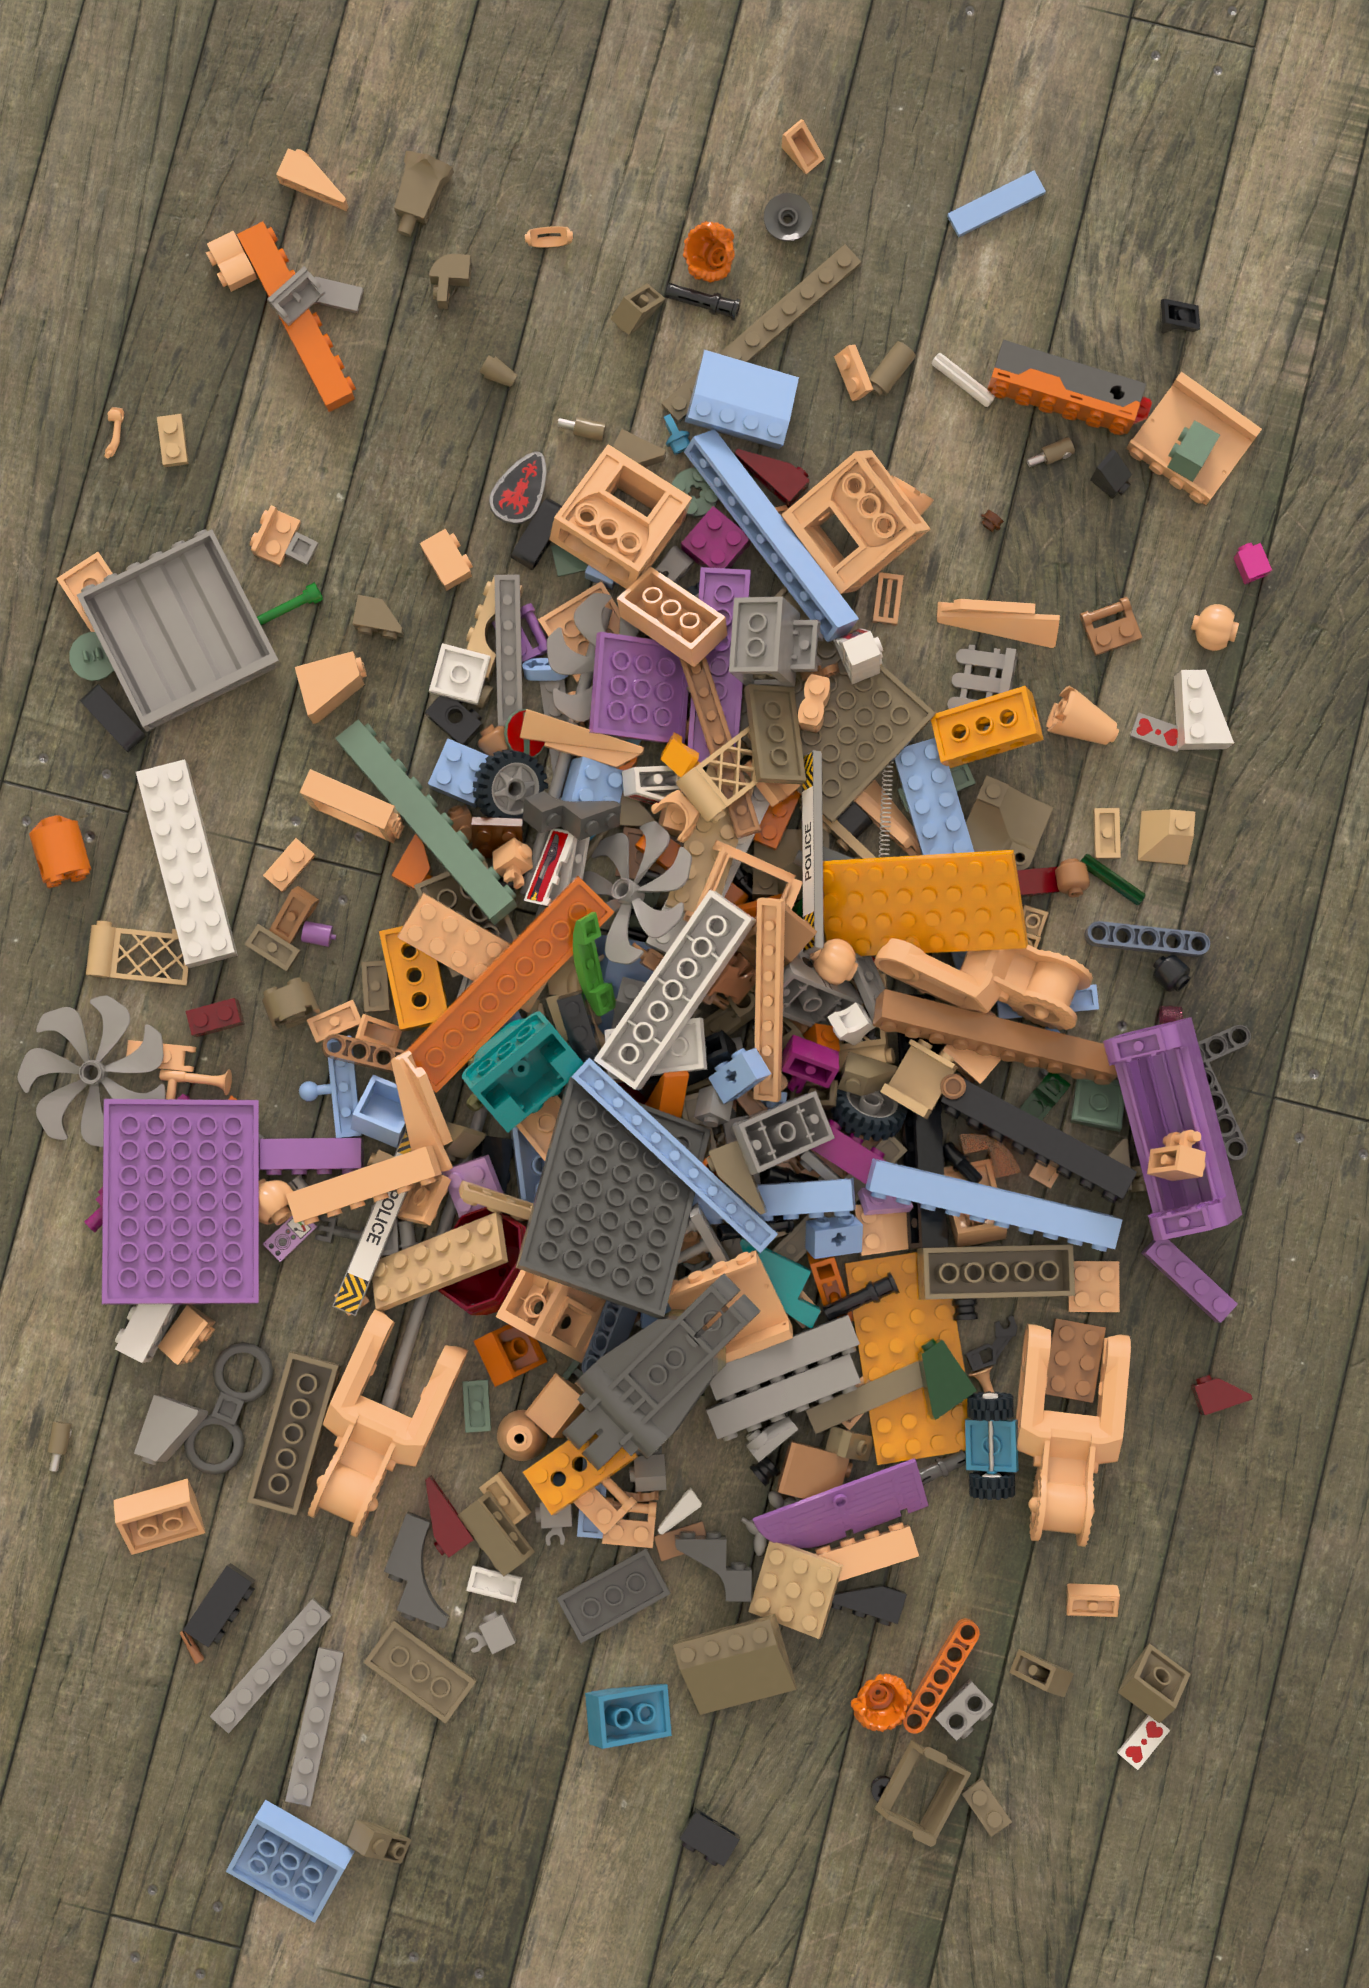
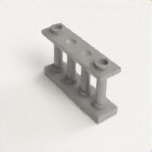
M695 1204L691 1208L685 1234L691 1231L694 1233L698 1231L702 1238L699 1243L680 1252L677 1265L704 1251L706 1253L710 1252L714 1259L711 1260L712 1263L699 1269L704 1271L712 1268L714 1264L720 1261L727 1262L730 1258L699 1204Z

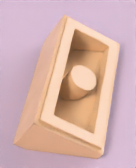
M1067 1584L1066 1615L1118 1617L1120 1600L1118 1586Z

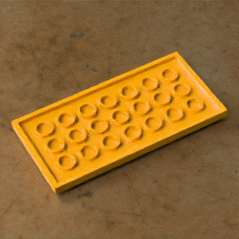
M1014 850L823 861V925L826 941L832 939L844 940L852 946L855 954L875 956L891 938L911 943L920 948L924 953L1023 949L1028 946Z
M917 1252L844 1263L849 1294L865 1288L869 1281L875 1282L886 1277L889 1272H891L900 1291L898 1294L892 1293L881 1298L879 1303L872 1301L852 1311L855 1333L860 1343L858 1351L864 1384L868 1380L873 1381L918 1361L917 1354L922 1351L921 1346L932 1338L935 1341L938 1339L944 1341L965 1372L957 1321H953L955 1308L952 1306L953 1299L919 1300ZM923 1387L868 1411L877 1465L957 1453L959 1450L966 1451L965 1419L968 1418L967 1398L936 1420H932L928 1415Z

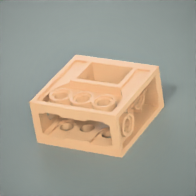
M608 444L554 517L549 540L627 589L644 572L652 567L683 524L692 497ZM619 488L652 509L649 516H644L613 496L616 489Z
M872 450L855 451L782 514L783 518L840 594L857 591L931 530ZM833 514L838 517L859 545L845 559L820 527Z
M521 1270L496 1317L582 1363L606 1300ZM543 1301L542 1311L539 1314H535L534 1307L536 1303ZM570 1316V1326L562 1329V1321L565 1317Z

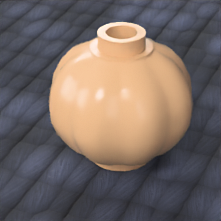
M1214 604L1206 607L1200 616H1194L1191 630L1196 631L1197 641L1203 648L1218 651L1226 648L1228 641H1235L1239 623L1233 621L1235 615L1228 607Z
M841 939L828 940L824 943L822 949L810 954L809 957L813 960V966L818 975L828 983L836 986L845 980L850 981L858 967V963L855 962L856 955L852 946Z
M277 1179L271 1181L259 1180L260 1223L280 1225L292 1216L286 1194L293 1192V1190L286 1182Z

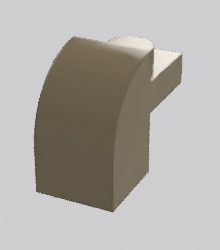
M448 254L440 257L431 267L429 273L431 284H438L434 285L433 300H437L438 308H449L451 285L470 287L471 255Z

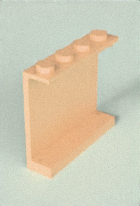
M1181 372L1141 429L1131 439L1126 449L1129 450L1130 455L1138 461L1143 460L1150 465L1149 468L1155 474H1162L1170 479L1169 482L1172 486L1188 492L1193 501L1198 504L1203 503L1207 505L1262 429ZM1195 420L1220 434L1192 482L1167 468L1172 459L1168 455L1175 443L1181 444L1177 439L1184 427L1190 429Z
M756 1250L750 1253L743 1252L735 1259L727 1262L720 1261L714 1264L712 1268L704 1271H694L688 1277L681 1280H673L668 1299L671 1310H686L724 1273L740 1289V1292L726 1306L730 1308L745 1294L760 1310V1313L725 1346L726 1363L793 1338L792 1324ZM720 1312L716 1314L705 1326L707 1328L711 1327L722 1314Z

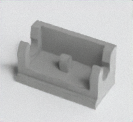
M304 266L267 300L270 307L290 326L325 294V291Z

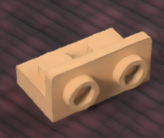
M271 505L269 510H265L260 519L262 526L258 533L255 532L253 534L250 546L253 555L281 567L286 557L285 551L298 531L301 521L278 511L276 507Z

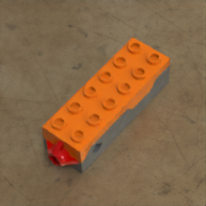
M1006 340L1002 341L987 388L996 398L1004 399L1008 397L1014 399L1017 404L1022 406L1030 404L1037 406L1040 411L1045 413L1056 412L1062 414V417L1068 420L1079 419L1085 421V424L1090 427L1099 428L1102 426L1108 428L1111 433L1116 435L1128 434L1132 425L1147 419L1152 405L1151 399L1143 397L1146 383Z

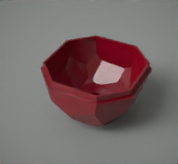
M484 1207L464 1214L453 1229L494 1212ZM501 1212L500 1215L502 1217L508 1262L438 1289V1292L470 1315H490L498 1312L521 1271L516 1268L527 1227L504 1212Z

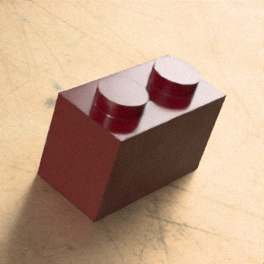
M236 998L185 1011L191 1035L196 1038L245 1025L239 1000Z

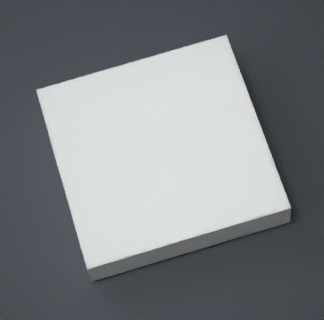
M442 643L429 693L478 705L491 656Z

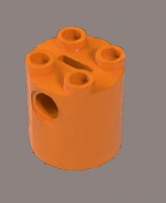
M60 815L42 819L29 833L42 881L46 883L47 888L62 885L61 881L71 879V882H78L86 879V875L90 874L91 866L78 821Z

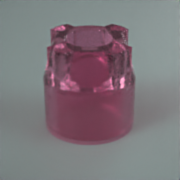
M1160 1006V1024L1183 1019L1182 1007Z

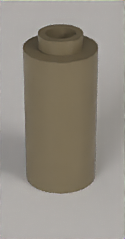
M899 341L894 344L869 377L873 387L871 392L878 397L881 395L887 396L915 359L916 354L912 349Z

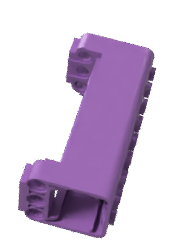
M1192 1018L1135 1030L1104 1040L1103 1044L1109 1066L1115 1064L1153 1211L1148 1217L1154 1241L1226 1226L1240 1217L1242 1211ZM1185 1130L1200 1132L1201 1140L1193 1144L1192 1148L1206 1152L1203 1177L1170 1181L1147 1174L1150 1149L1165 1147L1163 1144L1165 1136L1171 1132L1182 1133Z

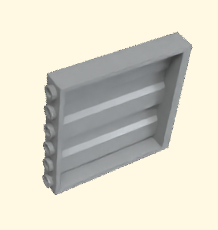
M212 529L209 531L201 530L193 536V539L186 542L184 540L176 542L171 546L170 550L164 553L162 551L156 552L149 556V560L141 564L139 562L133 563L126 568L127 571L118 575L117 573L108 575L103 579L104 582L96 586L94 584L88 585L81 589V593L77 594L146 732L281 666Z

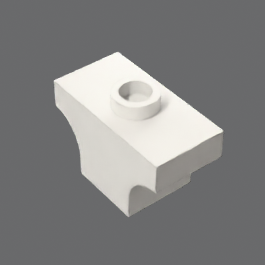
M856 1002L845 1010L834 1012L827 1017L840 1041L845 1040L854 1046L863 1041L862 1038L875 1028L864 1007Z

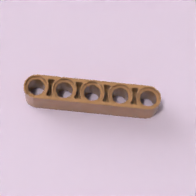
M340 1034L328 1035L322 1043L323 1054L328 1058L392 1074L394 1072L391 1060L405 1052L404 1050ZM330 1040L338 1041L341 1046L340 1051L336 1053L330 1052L327 1048V1042ZM354 1046L363 1047L365 1050L363 1058L357 1059L352 1055V1048ZM377 1053H387L390 1058L389 1063L386 1065L379 1064L376 1059Z

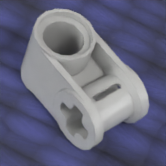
M675 545L655 570L677 584L691 569L695 561Z

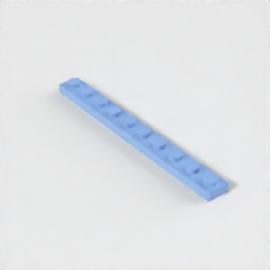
M588 1058L572 1075L573 1079L758 1252L761 1253L778 1235L776 1231L591 1058Z

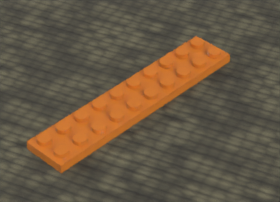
M579 876L552 901L406 1050L412 1053L416 1067L424 1069L435 1093L573 955V932L576 921L591 912H596L599 927H601L614 913Z

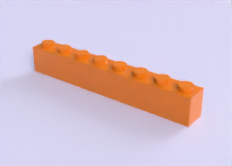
M262 221L237 234L268 297L296 274L294 269L288 270L286 263L289 260L283 248L277 249L274 242L278 241L272 227L267 229ZM308 309L290 326L280 318L328 412L354 400L355 397L352 391L356 390L350 376L344 377L341 370L345 367L339 355L333 356L330 348L334 346L328 334L322 335L319 327L323 325L317 313L311 314Z

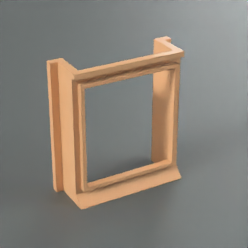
M715 841L712 849L719 852L696 909L709 890L716 891L730 857L786 882L787 884L780 899L785 900V904L792 910L803 884L802 881L795 879L796 875L721 841ZM686 911L683 920L688 922L694 912ZM744 941L741 943L742 946L753 950Z

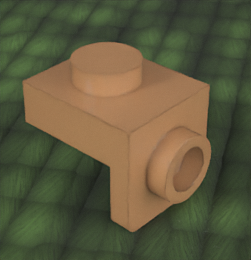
M467 805L454 806L446 813L454 823L451 827L456 833L460 830L469 840L467 843L469 844L472 842V815Z

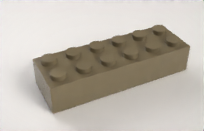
M1073 1245L917 1249L919 1300L1075 1296Z
M289 1352L248 1496V1503L296 1516L300 1514L324 1430L322 1424L333 1398L342 1365L296 1352Z

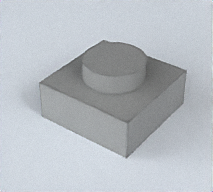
M296 532L285 551V555L308 566L319 543Z

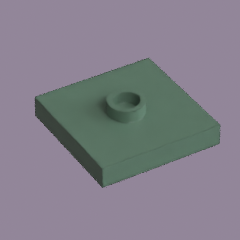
M1076 1079L1070 1123L1120 1132L1125 1103L1119 1081L1113 1080L1109 1085H1098L1092 1080Z

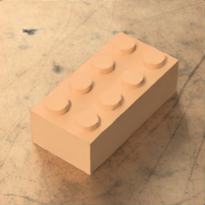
M652 567L644 572L617 598L621 618L693 667L728 635L725 616Z

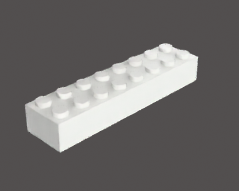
M184 759L136 772L185 965L188 968L238 956L188 763Z
M709 890L594 1061L633 1089L641 1090L757 920L716 891Z

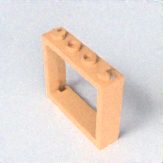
M309 770L300 794L311 808L393 844L396 838H401L405 825H403V819L394 805L316 771Z

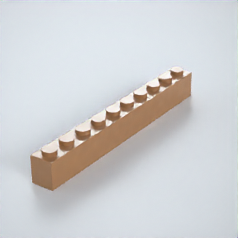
M884 989L876 998L873 1026L879 1027L885 1032H899L909 1038L919 1037L927 1039L933 1044L943 1043L951 1045L958 1050H972L982 1056L992 1055L1000 1057L1001 1060L1006 1062L1016 1061L1024 1063L1027 1067L1047 1069L1050 1073H1064L1071 1075L1074 1079L1092 1080L1098 1085H1109L1118 1077L1115 1064L1109 1066L1105 1047L1102 1043Z

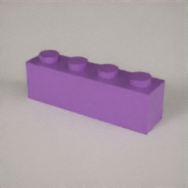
M362 1138L260 1139V1170H266V1175H282V1170H292V1175H306L307 1170H317V1174H332V1169H342V1174L364 1168V1139Z
M1153 1239L1141 1252L1215 1322L1221 1323L1238 1305L1170 1240L1154 1241Z

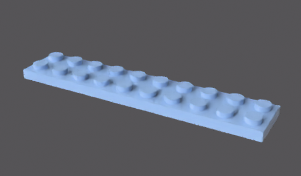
M935 738L906 746L894 759L922 855L974 852L950 768L941 763ZM967 951L951 952L956 969L960 970Z

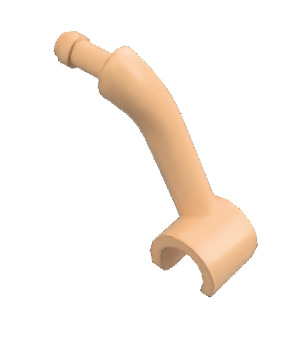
M112 407L108 412V421L114 422L112 441L105 450L104 456L107 459L114 456L120 443L124 411L117 407Z

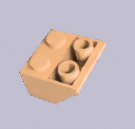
M187 1305L157 1347L177 1365L188 1362L192 1363L200 1352L198 1349L200 1343L203 1341L207 1342L214 1333L215 1329L212 1326L215 1324V1321L193 1305Z

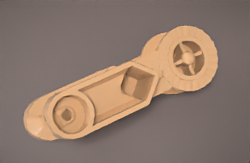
M891 938L878 951L874 961L876 967L887 975L952 1006L980 1013H988L994 1004L1000 1001L1008 1004L1013 1011L1017 1012L1019 1016H1023L1025 1020H1030L1042 1027L1058 1030H1068L1075 1027L1078 1018L1076 1013L1070 1008L1076 990L1089 988L1093 980L1092 973L1076 960L1070 959L1068 956H1062L1060 953L1038 950L1030 945L1023 949L967 951L961 968L958 970L925 954L920 948L911 943Z
M376 1309L364 1328L322 1425L337 1436L334 1446L338 1447L335 1455H333L325 1474L317 1479L318 1490L308 1511V1516L315 1518L321 1508L354 1523L350 1534L354 1537L359 1535L369 1513L378 1507L376 1497L383 1485L387 1470L393 1472L396 1464L416 1467L468 1354V1350L462 1347L445 1345L428 1385L422 1391L421 1400L413 1418L362 1396L370 1376L374 1374L377 1367L376 1363L395 1324L384 1312Z
M1027 1324L1022 1347L1016 1420H1018L1017 1450L1032 1456L1033 1466L1037 1467L1035 1481L1033 1482V1496L1028 1503L1031 1511L1030 1538L1032 1541H1039L1042 1530L1076 1534L1078 1546L1086 1547L1092 1525L1091 1519L1095 1512L1093 1504V1473H1098L1099 1464L1118 1461L1123 1441L1131 1353L1130 1336L1119 1334L1104 1338L1100 1362L1097 1416L1045 1411L1044 1401L1051 1349V1330L1035 1324Z

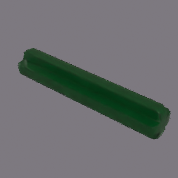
M1085 854L1080 862L1086 864L1088 872L1135 905L1142 903L1146 896L1145 893L1091 855Z

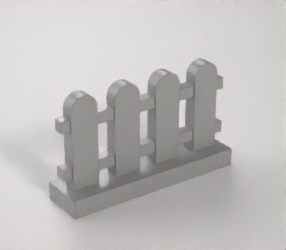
M969 645L968 649H960L956 653V659L959 664L965 665L964 673L954 674L952 684L955 688L961 689L960 697H952L948 700V709L977 701L967 698L968 690L986 693V698L993 696V694L1012 690L1018 658L1017 649L1006 648V654H1000L1001 649L994 648V653L975 650V645ZM972 666L991 669L989 677L971 674ZM997 670H1003L1001 678H996ZM986 725L983 731H986L989 726ZM966 731L960 735V738L965 736Z

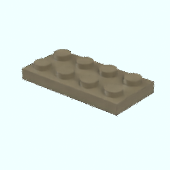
M748 684L744 690L756 782L803 784L806 781L794 687Z
M396 1620L392 1622L363 1662L445 1724L477 1681Z

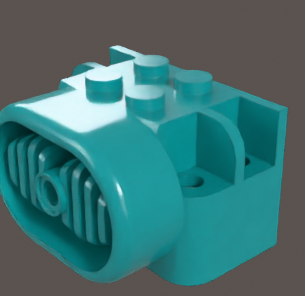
M538 1011L527 1018L517 1019L508 1023L492 1036L476 1052L474 1062L465 1069L462 1079L508 1133L531 1113L538 1112L543 1107L544 1102L550 1097L557 1096L563 1090V1086L568 1083L570 1077L572 1078V1075L584 1063L547 1018Z

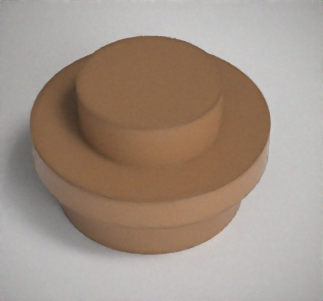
M948 1074L942 1079L940 1089L945 1097L957 1099L964 1094L966 1083L960 1075Z

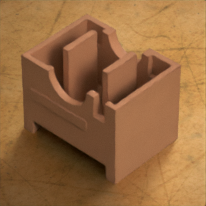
M736 951L707 995L711 996L716 991L724 994L725 997L730 996L735 1004H739L756 983V969L741 952Z

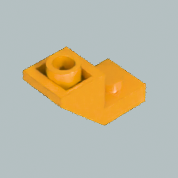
M674 732L661 754V760L679 777H682L700 764L698 761L699 753L682 744L683 737Z

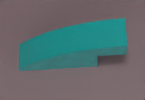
M744 1237L740 1238L739 1242L742 1252L750 1253L756 1250ZM765 1248L761 1253L757 1251L785 1312L812 1329L821 1310L818 1306L799 1298L811 1270L768 1248Z

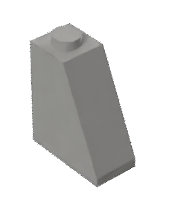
M154 1395L134 1454L142 1456L141 1461L156 1465L157 1462H167L207 1417L208 1411L166 1396Z

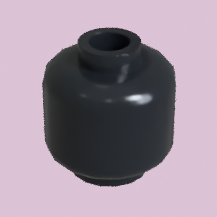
M1170 955L1166 958L1161 956L1153 965L1155 968L1153 972L1154 980L1168 992L1174 990L1179 992L1191 979L1189 976L1190 968L1176 955Z

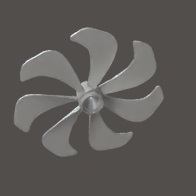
M593 593L574 613L576 627L595 647L597 633L605 632L601 618L602 610L612 598L611 595L603 593ZM620 617L619 634L636 637L639 629ZM558 627L547 639L548 662L551 669L562 675L593 672L595 658L583 656L571 650L564 641L562 628ZM592 687L575 695L566 694L557 688L552 690L554 706L560 712L577 722H583L590 718ZM611 736V737H614V738H617V739H620V740H623V741L630 739V738H622V737Z
M655 821L648 822L640 827L646 838V847L634 882L629 879V838L623 833H617L601 840L591 856L592 858L608 856L616 865L621 878L613 885L595 872L587 871L583 874V881L597 895H609L615 898L606 903L614 913L617 911L618 913L611 925L605 943L606 957L615 963L632 964L644 953V951L631 946L629 943L628 925L631 909H634L642 929L652 938H660L667 934L681 921L684 903L682 902L667 911L655 910L643 902L645 893L675 891L683 887L689 878L692 863L691 854L684 847H680L673 865L664 874L640 887L638 885L652 864L669 845L670 835L668 831Z
M108 995L90 1000V1003L100 1012L103 1019V1034L96 1060H90L85 1030L79 1013L71 1007H62L43 1014L36 1031L59 1032L70 1041L84 1063L79 1067L71 1061L42 1048L31 1049L26 1053L17 1078L25 1093L30 1091L32 1084L38 1077L45 1074L72 1073L79 1074L81 1078L77 1082L51 1092L39 1101L36 1115L44 1131L51 1138L59 1140L68 1139L62 1123L63 1115L71 1101L87 1085L91 1086L82 1114L81 1134L88 1144L103 1147L104 1116L101 1106L100 1084L104 1085L112 1099L166 1098L164 1084L159 1085L148 1093H137L122 1087L108 1078V1072L145 1073L154 1071L162 1064L164 1057L162 1034L154 1027L146 1024L143 1043L136 1051L108 1065L102 1062L121 1039L130 1024L128 1009ZM93 1066L98 1069V1076L94 1080L89 1075V1071Z

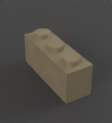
M489 1491L457 1515L477 1541L478 1546L484 1550L494 1567L503 1577L535 1553Z

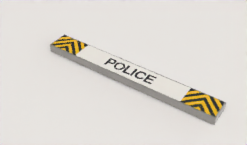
M815 750L803 756L806 781L802 784L803 919L817 931L815 936L803 948V953L809 954L824 947L822 753Z
M407 1129L404 1131L394 1157L411 1152ZM397 1190L388 1192L389 1198L375 1202L332 1307L357 1316L407 1192L398 1194Z

